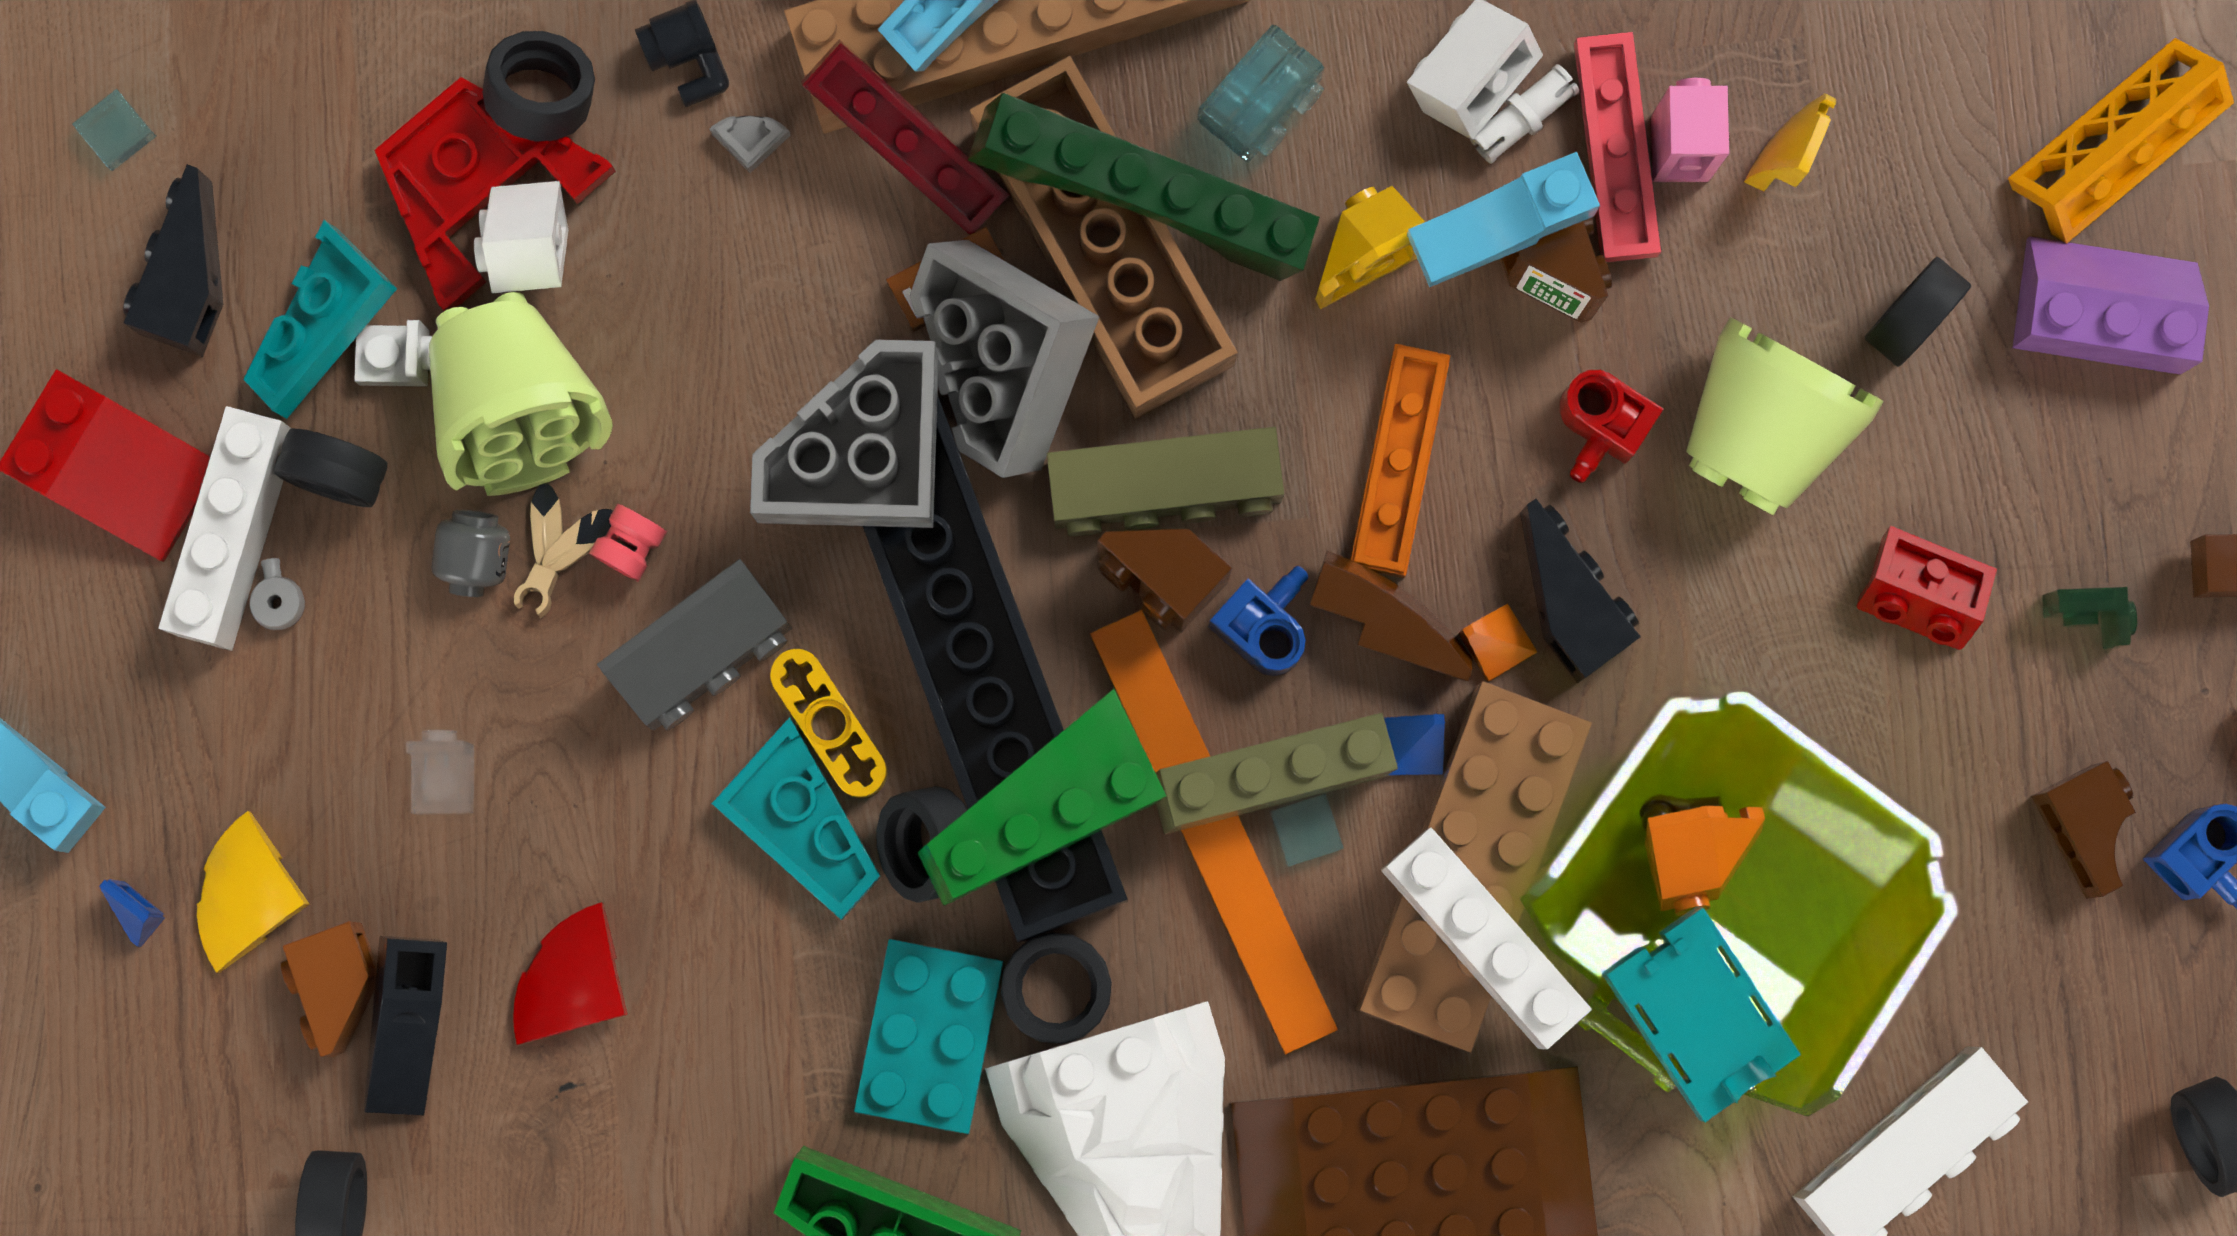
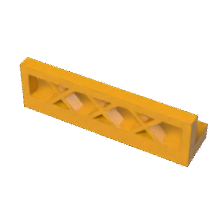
M2174 38L2009 176L2008 180L2011 189L2042 207L2051 235L2067 244L2234 104L2224 63ZM2177 61L2191 67L2181 77L2160 80L2161 75ZM2150 99L2149 104L2140 112L2119 115V110L2128 102ZM2107 134V139L2097 148L2077 151V145L2087 137ZM2065 169V174L2048 189L2034 182L2045 172Z

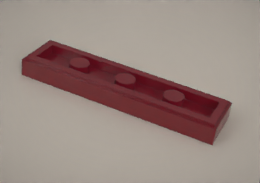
M840 39L801 81L802 86L969 235L975 233L1009 196L1008 191L980 165L968 161L969 155Z

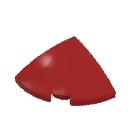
M601 902L572 914L554 927L542 939V947L532 960L527 972H522L516 990L513 1011L516 1045L628 1015L614 960L617 959L604 903Z

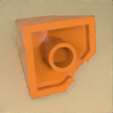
M1702 806L1647 819L1645 848L1660 911L1675 909L1677 916H1683L1696 906L1708 910L1711 907L1709 901L1719 899L1762 832L1765 821L1762 807H1745L1740 809L1741 818H1728V814L1724 812L1723 806Z

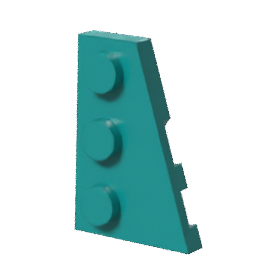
M790 717L711 803L841 920L850 913L881 878Z

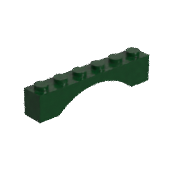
M1005 93L1000 94L985 107L968 161L1020 181L1079 193L1137 212L1193 237L1218 252L1230 262L1279 281L1304 270L1320 219L1319 216Z

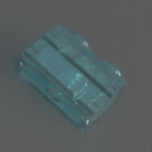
M1272 24L1199 107L1197 120L1245 162L1249 163L1259 151L1267 157L1280 144L1288 132L1282 124L1295 110L1304 115L1323 93L1324 88L1318 83L1322 80L1325 67L1307 50L1299 47L1296 41L1277 25Z

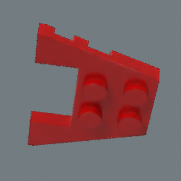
M463 77L457 79L374 150L400 214L404 218L412 237L419 260L429 278L436 301L443 311L458 307L486 283V280L449 238L488 205L491 187L513 184L539 162L556 181H560V186L575 203L579 204L616 172L607 159L596 153L589 152L566 136L555 141H531L512 135L498 126L486 111L482 93L483 89Z

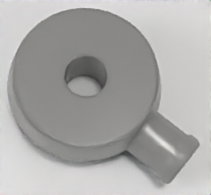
M279 558L262 560L261 566L263 568L264 580L258 583L251 593L249 603L251 613L257 623L264 628L270 630L289 628L299 621L304 612L305 600L303 592L294 581L282 577ZM277 598H281V606L277 609H274V600Z

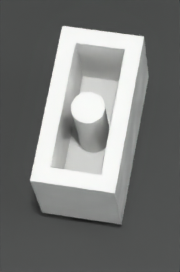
M1474 0L1464 14L1459 15L1453 21L1449 32L1429 56L1423 58L1418 63L1407 84L1423 113L1473 140L1542 58L1543 54L1527 23L1484 0Z
M560 181L491 187L488 209H483L479 212L481 237H476L474 240L477 269L479 272H488L491 292L502 293L561 287L569 230Z

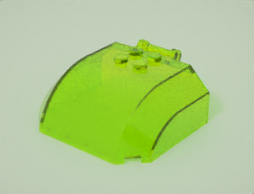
M1729 693L1720 699L1691 701V697L1669 699L1603 781L1520 900L1549 950L1596 985L1591 995L1585 1001L1592 1010L1577 1025L1585 1031L1593 1028L1655 1076L1653 1082L1668 1093L1676 1085L1645 1038L1606 1010L1613 998L1620 1004L1621 1002L1601 974V972L1639 946L1646 948L1648 953L1661 946L1665 942L1659 932L1682 917L1676 915L1675 909L1660 911L1645 848L1646 831L1642 826L1640 808L1645 800L1656 794L1687 799L1720 796L1724 812L1728 814V818H1741L1739 810L1745 807H1762L1765 821L1761 834L1719 899L1709 901L1711 907L1705 911L1801 1054L1775 1073L1777 1077H1772L1758 1083L1743 1095L1808 1117L1841 1097L1957 916L1953 894L1945 893L1938 859L1943 856L1939 836L1750 693ZM1717 948L1718 952L1720 953V955L1722 956V958L1724 959L1732 973H1734L1729 964L1727 963V961L1725 960V958L1723 957V955L1721 954L1720 950ZM1750 997V1000L1752 1001V1003L1754 1004V1006L1756 1007V1009L1758 1010V1012L1760 1013V1015L1762 1016V1018L1764 1019V1021L1767 1022V1021L1765 1020V1018L1763 1017V1015L1761 1014V1012L1759 1011V1009L1757 1008V1006L1755 1005V1003L1753 1002V1000L1751 999V997ZM1638 1004L1635 1005L1645 1023L1654 1029ZM1671 1055L1669 1059L1671 1060V1062L1673 1063L1681 1077H1683V1071L1677 1064L1674 1057Z

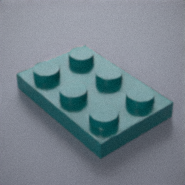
M892 939L888 940L854 1112L970 1134L1003 961Z

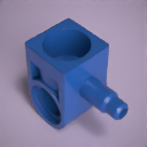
M1295 566L1287 575H1283L1267 594L1248 578L1211 618L1208 627L1257 671L1270 676L1286 674L1296 666L1301 658L1306 639L1302 627L1284 609L1301 591V586L1308 580V573L1300 566ZM1272 630L1284 633L1290 640V654L1281 659L1267 657L1260 649L1259 639L1261 635Z
M2220 804L2193 810L2143 858L2151 869L2182 900L2200 899L2213 888L2227 904L2233 905L2237 909V879L2229 872L2237 863V806ZM2211 820H2216L2220 823L2225 831V842L2219 850L2213 847L2207 840L2206 830Z

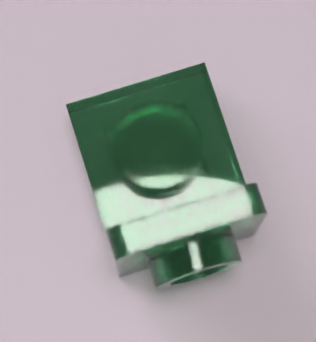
M2127 587L2058 589L2042 595L2044 618L2062 617L2063 627H2087L2099 625L2098 616H2100L2103 649H2117L2131 644V635H2134L2137 629V610L2134 602L2128 601Z

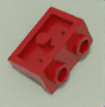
M1890 526L1881 539L1870 581L1860 594L1856 607L1861 611L1874 615L1883 622L1896 624L1928 637L1937 644L1961 650L1984 621L1997 569Z

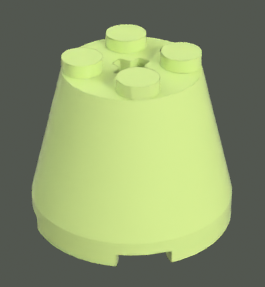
M520 292L506 293L495 299L494 302L476 306L469 310L465 307H454L444 311L436 318L438 330L434 333L429 343L436 449L444 477L453 489L458 490L465 485L484 486L487 496H496L538 487L570 473L566 462L581 454L588 447H591V449H601L607 442L613 425L603 396L538 310L527 303L524 294Z
M1730 317L1718 337L1686 450L1693 457L1689 466L1697 474L1721 487L1724 486L1728 478L1743 486L1739 494L1744 496L1745 500L1774 515L1779 505L1788 508L1873 421L1884 401L1861 388L1855 398L1851 397L1850 395L1856 385L1761 333L1757 334L1753 342L1749 341L1747 337L1752 328Z

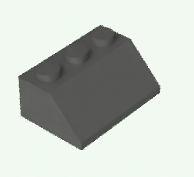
M739 559L597 663V666L648 728L654 731L662 725L668 731L679 725L694 712L690 704L708 690L712 696H716L733 685L741 677L737 669L754 656L761 662L779 651L788 642L783 635L791 630L792 627L746 565Z

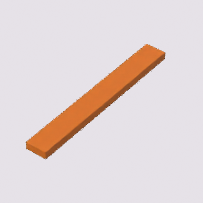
M1143 611L1135 612L1090 633L1092 642L1155 773L1159 769L1210 757ZM1239 816L1180 830L1283 1053L1286 1055L1337 1031L1338 1028Z

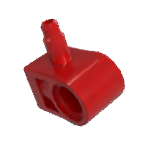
M1587 370L1580 373L1563 392L1560 400V415L1564 424L1587 440L1575 459L1576 463L1570 471V477L1578 483H1584L1589 475L1595 472L1606 453L1626 464L1634 456L1664 408L1603 370ZM1584 390L1597 392L1604 400V413L1600 415L1585 413L1578 403L1579 392Z

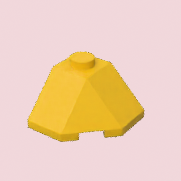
M1393 186L1378 193L1375 187H1369L1353 195L1344 203L1347 209L1341 213L1315 298L1320 309L1417 259L1407 237L1408 229L1425 221Z

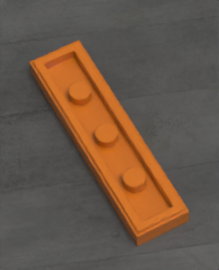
M1395 344L1393 347L1350 560L1360 563L1376 573L1400 578L1406 577L1451 355Z

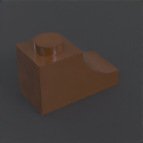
M2105 761L2090 765L2032 795L2031 798L2086 899L2103 897L2123 887L2115 861L2116 838L2125 818L2136 813L2129 801L2133 798V791L2124 774L2117 768L2112 769L2109 762Z

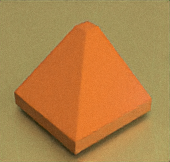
M1508 603L1473 622L1458 633L1488 682L1537 653L1536 648Z

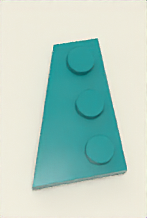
M323 220L315 236L316 239L321 241V244L309 268L301 265L292 282V285L297 287L298 290L286 314L273 319L243 379L272 411L286 419L397 290L386 276L338 228L326 220Z

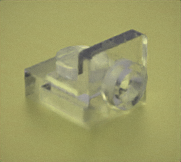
M453 730L422 731V741H406V754L412 756L411 814H473L474 745L463 740H457V731Z

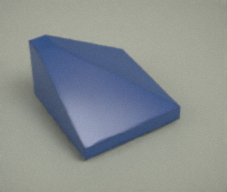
M1444 714L1384 718L1398 766L1397 770L1387 776L1443 774Z
M104 880L99 886L130 941L137 947H142L165 919L163 917L164 913L125 881Z

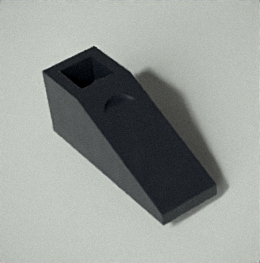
M187 164L182 178L177 177L168 190L166 197L168 213L161 230H155L148 240L144 255L145 261L148 263L140 283H134L130 287L124 301L123 312L126 315L124 324L139 335L203 357L224 304L213 184L198 168Z
M1535 498L1520 512L1542 635L1578 684L1641 637L1634 628L1639 624V621L1633 610L1621 597L1618 596L1613 600L1599 582L1604 578V574L1591 555L1584 550L1578 554L1565 537L1569 533V528L1558 511L1551 505L1543 508L1537 498Z
M380 936L364 1102L365 1113L424 1115L442 1005L447 942L392 936Z

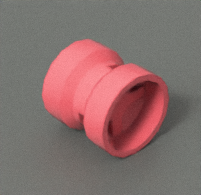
M617 504L609 518L611 525L606 536L597 538L589 554L605 565L638 582L647 568L646 556L650 549L659 547L667 531L633 510ZM620 539L636 548V551L634 552L616 541Z

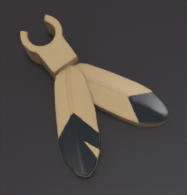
M549 484L539 485L532 498L530 510L533 549L537 564H534L526 582L520 585L514 594V604L518 609L523 607V599L528 593L539 592L542 594L543 600L541 605L535 609L537 615L542 618L549 612L552 603L550 596L559 577L557 573L567 569L586 556L597 538L606 536L611 527L609 518L613 510L601 509L592 511L563 533L560 499Z

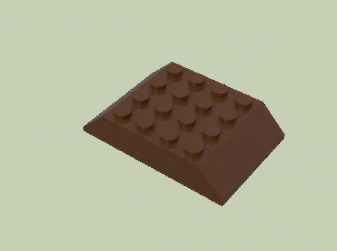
M1578 1066L1231 1103L1245 1236H1598Z

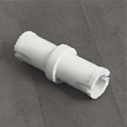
M1556 64L1550 72L1521 95L1514 93L1505 101L1507 106L1490 119L1473 140L1470 139L1473 145L1478 143L1479 146L1475 149L1490 164L1494 163L1497 157L1527 133L1535 135L1543 128L1542 121L1571 97L1579 93L1577 84L1572 83L1570 85L1569 82L1573 78L1562 66Z

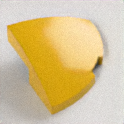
M1824 93L1793 115L1764 147L1752 165L1744 183L1765 191L1776 178L1797 187L1808 174L1831 121L1830 116L1826 115L1829 107H1835L1836 98Z
M250 811L245 812L235 820L223 833L204 866L206 875L202 886L201 901L197 903V922L203 948L216 973L222 972L267 940V934L310 905L280 862L282 856Z

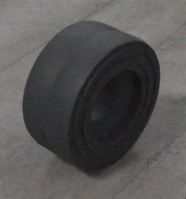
M291 428L284 439L282 452L278 456L274 474L280 479L314 494L354 506L373 507L380 491V484L384 480L388 463L377 454L344 440L310 430Z

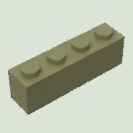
M1276 426L1047 453L1055 529L1067 528L1068 536L1097 534L1102 532L1101 524L1124 521V527L1127 530L1151 528L1159 525L1158 517L1181 515L1182 523L1205 522L1216 518L1215 511L1238 508V514L1242 517L1264 515L1273 512L1272 504L1282 503L1284 497Z
M1378 713L1159 769L1156 775L1167 796L1158 801L1156 807L1165 835L1381 779L1397 770L1398 766L1383 714Z

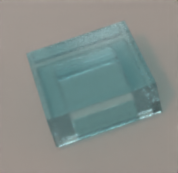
M117 89L72 123L111 171L119 167L156 137L155 133Z
M1326 794L1270 812L1288 867L1344 849Z

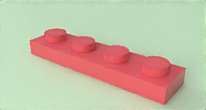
M1633 32L1576 38L1574 50L1591 184L1600 203V207L1595 213L1600 255L1604 256L1606 262L1658 257L1661 253Z

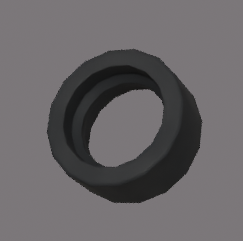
M522 31L504 38L490 52L482 91L485 109L498 126L514 136L531 141H555L573 134L586 121L593 96L595 75L590 59L579 46L567 38L546 31ZM522 70H541L552 73L565 81L572 90V94L556 102H536L525 99L512 91L505 82V79L509 75Z
M1934 258L1865 336V340L1897 367L1901 366L1961 301L1971 288V284L1941 258Z
M933 786L904 792L890 797L880 812L877 824V850L881 866L891 886L904 899L920 903L939 898L918 852L923 848L921 841L922 821L932 840L967 811L963 801L949 789Z
M1051 932L1029 939L1012 954L1003 971L1001 995L1007 1015L1021 1032L1040 1042L1063 1044L1083 1038L1100 1024L1110 1005L1112 981L1105 960L1091 944L1072 934ZM1053 953L1065 954L1078 960L1087 970L1091 982L1090 1000L1084 1011L1073 1020L1063 1023L1046 1022L1034 1016L1026 1006L1022 994L1023 978L1029 966L1040 957Z
M2216 1076L2176 1092L2171 1097L2170 1110L2173 1126L2189 1164L2200 1181L2211 1193L2224 1197L2237 1192V1090L2227 1080Z
M322 1150L310 1153L304 1165L298 1190L295 1236L363 1235L367 1205L366 1162L361 1153Z

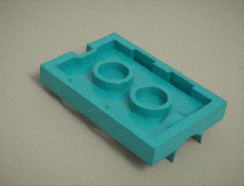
M1696 906L1659 932L1665 942L1651 953H1648L1646 948L1639 946L1601 972V974L1698 1120L1707 1122L1732 1103L1738 1104L1741 1096L1758 1083L1772 1077H1777L1775 1074L1777 1071L1801 1054L1705 909ZM1717 948L1720 950L1721 954L1723 955V957L1725 958V960L1727 961V963L1729 964L1734 973H1732V971L1730 970V968L1718 952ZM1750 997H1751V999L1753 1000V1002L1755 1003V1005L1757 1006V1008L1759 1009V1011L1761 1012V1014L1763 1015V1017L1765 1018V1020H1766L1767 1022L1764 1021V1019L1762 1018V1016L1760 1015V1013L1758 1012V1010L1756 1009V1007L1754 1006V1004H1753L1752 1001L1750 1000ZM1638 1004L1655 1030L1651 1031L1635 1008V1005ZM1668 1054H1672L1687 1079L1683 1080L1667 1056Z

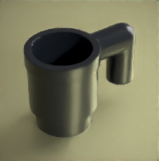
M690 0L682 6L649 19V24L635 29L652 72L665 66L672 69L694 59L697 60L703 76L677 86L685 107L724 93L728 89L729 78L697 0Z

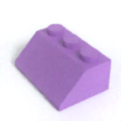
M2030 236L2026 240L2012 348L2181 375L2203 360L2209 303L2198 263L2069 242L2066 244L2063 241Z

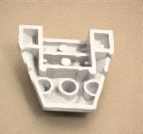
M1208 1001L985 1068L1001 1125L1031 1165L1033 1171L1049 1191L1078 1236H1220L1225 1056Z

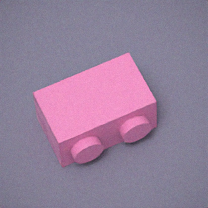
M1686 78L1677 81L1676 86H1669L1651 115L1652 182L1710 181L1729 155L1728 86H1711V81L1706 78Z

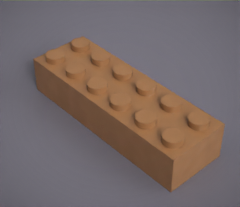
M1071 56L970 109L971 123L975 134H977L985 107L1000 94L1005 93L1115 136ZM997 172L1067 298L1099 316L1091 341L1135 420L1235 366L1238 352L1166 224L1109 202L1046 185L1020 181Z
M1482 681L1474 689L1421 833L1432 827L1518 925L1592 722ZM1399 892L1355 1011L1461 1052L1471 1053L1492 996Z

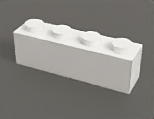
M225 407L158 629L181 638L232 651L283 484V480L274 474V469L278 456L282 452V445L286 434L291 429L284 422L232 407Z
M1432 827L1421 833L1381 869L1384 875L1538 1049H1549L1592 1010Z
M1966 1047L1792 1197L1825 1236H1887L1888 1231L1884 1228L1886 1224L1900 1212L1906 1217L1925 1205L1932 1197V1193L1928 1188L1944 1174L1950 1179L1969 1167L1976 1159V1155L1972 1150L1987 1137L1995 1141L2013 1129L2020 1121L2016 1112L2026 1105L2028 1101L1982 1047Z

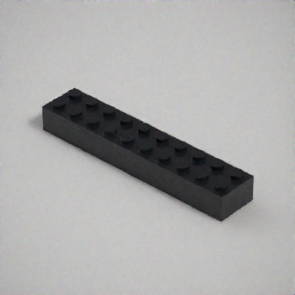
M937 395L933 528L862 527L967 808L970 809L1064 731ZM1102 830L995 881L1015 937L1019 943L1128 902Z

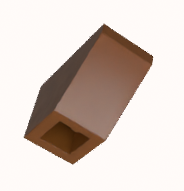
M352 921L282 946L287 960L281 962L284 981L291 994L299 993L306 1015L300 1017V1027L307 1045L311 1050L318 1048L320 1057H334L346 1051L375 990L377 965L362 923Z

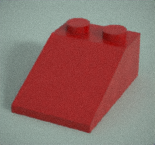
M56 369L1 458L0 471L164 562L194 513L210 456Z

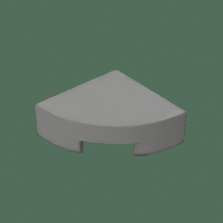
M759 116L727 117L709 129L711 134L749 173L757 168L791 136L790 131L778 121L769 117Z

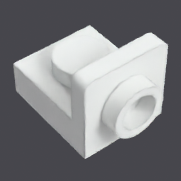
M407 320V326L366 325L356 337L354 381L359 386H428V370H430L429 343L432 336H429L430 331L420 320Z

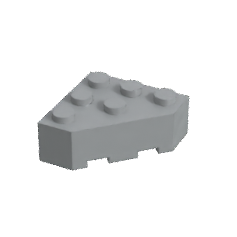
M969 240L929 243L909 296L916 318H924L930 340L936 343L939 354L938 387L941 395L948 394L958 426L953 427L952 431L958 450L1002 478L1039 471L1043 467L1099 316Z
M873 341L858 355V359L834 382L830 381L797 412V416L774 438L770 437L752 454L750 514L757 523L933 528L939 358L935 341Z

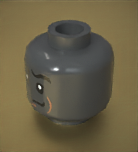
M454 510L452 518L443 520L437 525L431 569L434 576L449 583L450 593L460 596L481 597L484 594V587L496 586L504 581L510 533L505 527L498 524L499 516L481 511Z

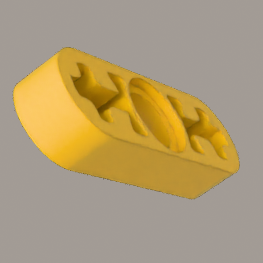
M791 649L780 654L775 659L771 668L770 677L772 685L838 786L846 794L855 798H868L877 794L883 788L887 779L885 760L821 663L812 653L803 649ZM794 661L800 667H805L808 664L812 666L813 671L806 677L816 694L824 686L830 691V696L814 700L802 714L796 705L806 702L807 699L796 685L785 688L782 682L789 676L785 667ZM828 707L840 710L846 720L843 733L833 740H823L816 736L813 730L815 715L820 710ZM855 734H858L862 740L861 744L851 746L857 757L862 762H868L873 759L876 767L870 772L873 782L866 787L859 781H854L851 784L847 782L845 776L852 770L842 753L834 762L828 756L829 751L838 750L846 746Z

